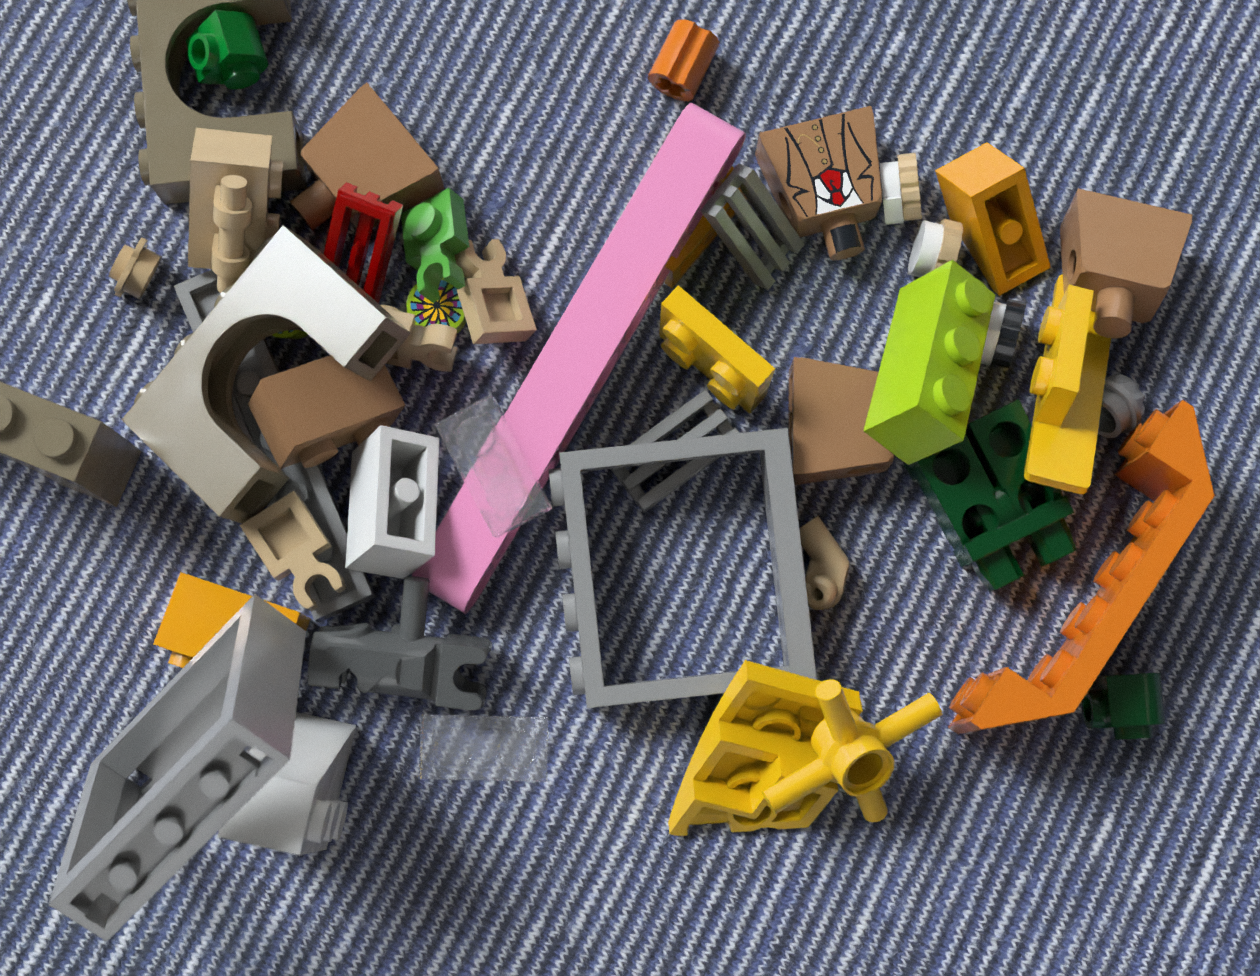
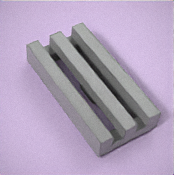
M737 164L700 210L752 282L766 290H769L775 283L771 272L774 269L783 272L790 264L785 256L790 250L798 254L805 245L754 169L742 164ZM739 187L743 191L747 199L750 201L754 209L757 211L761 219L764 221L768 229L771 231L776 240L772 238L768 230L765 228L761 220L758 218L754 210L751 208L747 200L744 198V196L738 189ZM727 202L738 216V221L747 233L751 234L763 251L764 255L761 259H759L723 209Z
M705 389L630 445L660 442L701 411L704 412L707 418L678 440L705 437L715 429H717L720 435L736 434L739 432L736 428L733 429L727 421L728 417L721 408H717L713 398ZM720 457L691 460L646 494L639 485L670 462L642 465L631 474L626 467L612 468L611 471L642 512L645 513Z

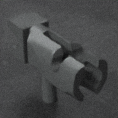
M407 576L404 577L400 624H395L391 631L372 630L370 624L361 623L320 626L319 632H314L309 653L307 681L309 686L340 689L341 684H345L351 670L357 677V688L361 693L369 692L436 700L435 705L438 707L479 710L485 704L488 692L487 687L483 683L472 682L464 678L460 672V666L463 664H482L491 651L492 642L484 637L450 633L446 638L424 636L430 580L424 577Z

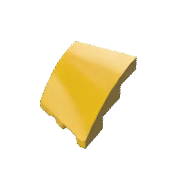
M745 660L716 706L693 753L668 820L669 834L687 836L689 825L728 823L732 833L755 831L766 827L778 830L809 828L838 792L837 783L830 781L776 814L769 807L762 791L819 758L812 748L811 739L815 728L825 718L815 695L816 687L823 681ZM842 687L850 710L860 715L863 710L859 691Z

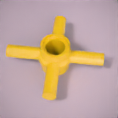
M832 679L825 680L818 684L815 689V695L825 718L815 728L811 739L812 748L819 758L764 789L762 794L771 810L776 814L832 781L840 784L848 795L856 797L865 820L879 822L888 813L880 788L891 777L895 765L894 758L887 748L942 716V710L933 695L927 693L874 725L865 722L857 712L850 710L841 684L838 681Z

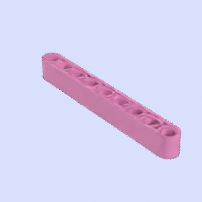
M689 103L682 111L436 530L435 556L413 572L412 576L424 577L430 580L429 593L464 614L476 603L547 483L549 469H554L560 460L559 453L565 452L670 271L665 268L666 263L671 256L677 259L703 216L700 210L720 187L745 141V132L693 103Z

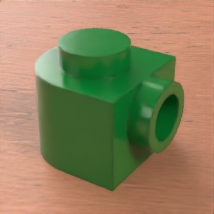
M215 10L185 40L189 61L195 70L198 83L222 84L226 88L233 90L243 89L255 84L260 79V74L268 66V60L255 20L248 13Z

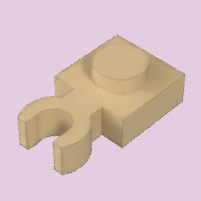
M492 239L482 251L484 258L482 260L476 255L474 245L469 240V248L457 253L455 260L456 264L463 269L464 277L466 278L465 286L459 290L457 289V293L473 344L527 341L537 329L520 276L504 277L502 270L506 261L504 246L499 239Z
M380 305L411 332L386 364L410 369L412 361L418 360L434 370L452 371L458 352L457 347H454L457 329L443 324H431L426 327L415 325V314L402 312L389 305Z
M294 490L240 525L274 579L280 581L290 573H293L295 576L293 593L296 600L304 608L310 611L318 608L315 600L310 595V585L317 578H327L330 585L338 593L346 590L342 575L335 568L320 562L317 558L319 554L332 547L299 494Z

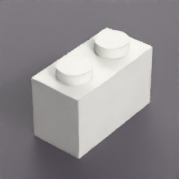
M380 425L352 452L345 569L404 579V577L412 574L435 556L439 458L438 437Z

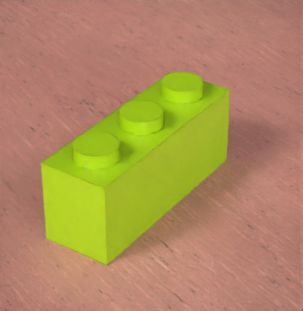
M954 260L943 264L900 288L863 432L908 465L964 441L996 294Z

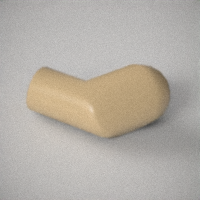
M816 516L799 529L801 545L810 557L805 577L808 606L815 610H824L834 607L840 601L848 576L849 560L821 518Z

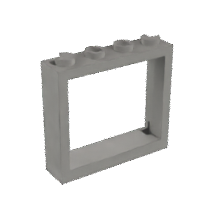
M788 428L559 453L561 468L549 469L553 507L565 505L568 530L556 532L559 569L572 568L574 593L562 594L566 632L579 631L581 656L569 657L573 695H586L587 708L720 694L726 691L738 671L604 685L581 472L759 453L784 665L772 668L817 680Z
M254 594L100 753L90 765L48 904L49 906L107 942L290 760L306 637L305 630ZM247 746L250 748L256 747L266 756L259 761L244 749ZM135 769L150 777L141 787L128 779Z

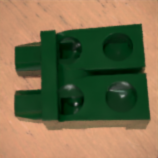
M1019 399L968 423L964 441L910 465L902 461L912 480H917L945 537L954 549L953 553L961 568L971 563L976 575L989 592L1024 576L1009 544L1025 536L1041 567L1076 551L1070 529L1064 517L1074 513L1067 497H1063L1061 489L1030 482L1024 478L1032 425Z

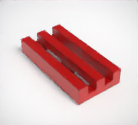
M346 182L337 192L323 255L339 268L352 209L361 212L346 275L359 286L375 218L379 219L380 224L364 286V291L379 304L403 204L392 200L387 205L379 201L380 195L370 191L366 195L357 193V186Z

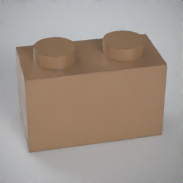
M331 355L261 379L248 402V406L280 469L299 462L302 463L304 468L313 467L336 455L338 452L337 448L355 441L359 446L380 425L391 427L406 406L385 365L369 381L344 368Z

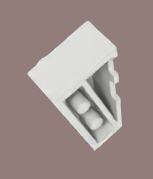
M296 712L290 760L219 830L217 837L296 855L327 850L328 842L332 839L339 840L345 823L348 803L339 801V796L356 725ZM256 747L248 751L249 754L259 761L266 756Z

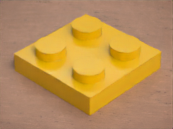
M678 285L661 303L659 336L664 340L661 344L662 349L682 368L689 369L691 365H694L709 378L708 389L724 405L735 409L739 404L751 414L766 397L775 368Z

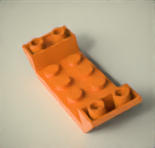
M1182 399L1165 413L1157 409L1154 410L1145 423L1139 422L1121 444L1118 453L1125 457V460L1115 475L1155 502L1152 503L1147 500L1141 506L1126 530L1134 535L1130 543L1120 554L1116 551L1112 552L1098 570L1093 582L1101 587L1087 605L1080 602L1064 622L1060 634L1067 639L1060 650L1053 657L1046 654L1036 665L1028 680L1008 667L988 674L982 672L975 680L969 677L949 706V709L957 713L948 726L949 729L959 735L1075 712L1215 496L1192 405Z

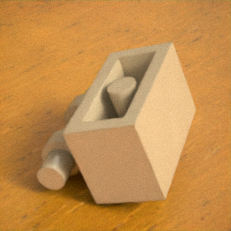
M196 128L190 160L188 267L212 269L217 274V290L221 293L224 289L233 285L253 262L255 253L260 245L268 238L274 236L279 230L280 214L268 213L269 198L281 199L283 161L271 160L272 135Z

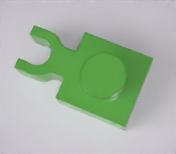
M447 188L401 213L406 262L418 270V292L433 303L440 299L438 285L442 278L458 290L465 286L463 269L456 264L455 260L457 253L469 248L464 199L450 188Z

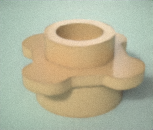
M142 237L135 249L125 244L118 254L108 276L118 281L114 289L116 296L121 297L126 292L140 299L147 289L162 258L161 255L147 249V239Z

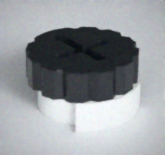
M1007 299L1006 304L994 301L981 359L982 364H993L1009 368L1020 333L1026 303Z

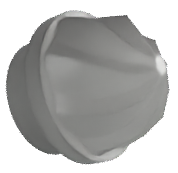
M1122 374L1105 378L1098 428L1099 435L1115 438L1120 433L1133 431L1141 422L1145 410L1143 401L1146 395L1140 391L1139 384L1136 381L1133 382L1131 378Z

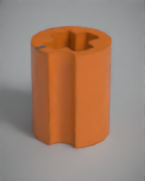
M685 19L675 21L648 74L649 82L657 90L669 97L681 101L693 100L719 47L720 42L710 30L700 28L693 21Z

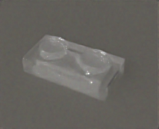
M490 394L434 424L494 538H499L553 509L493 395Z
M421 715L419 779L548 782L549 717Z

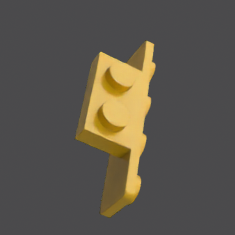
M1060 275L1055 283L1052 305L1048 306L1044 313L1038 335V343L1045 344L1043 356H1040L1037 360L1030 384V393L1037 395L1024 478L1030 482L1082 495L1087 492L1091 485L1111 338L1100 336L1093 328L1095 312L1091 311L1094 291L1068 285L1064 294L1063 275Z

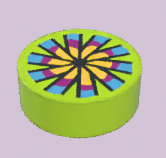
M442 278L438 285L440 299L433 303L418 292L416 284L411 289L406 303L407 313L415 314V325L426 327L431 324H443L457 329V333H459L465 326L466 319L457 288Z

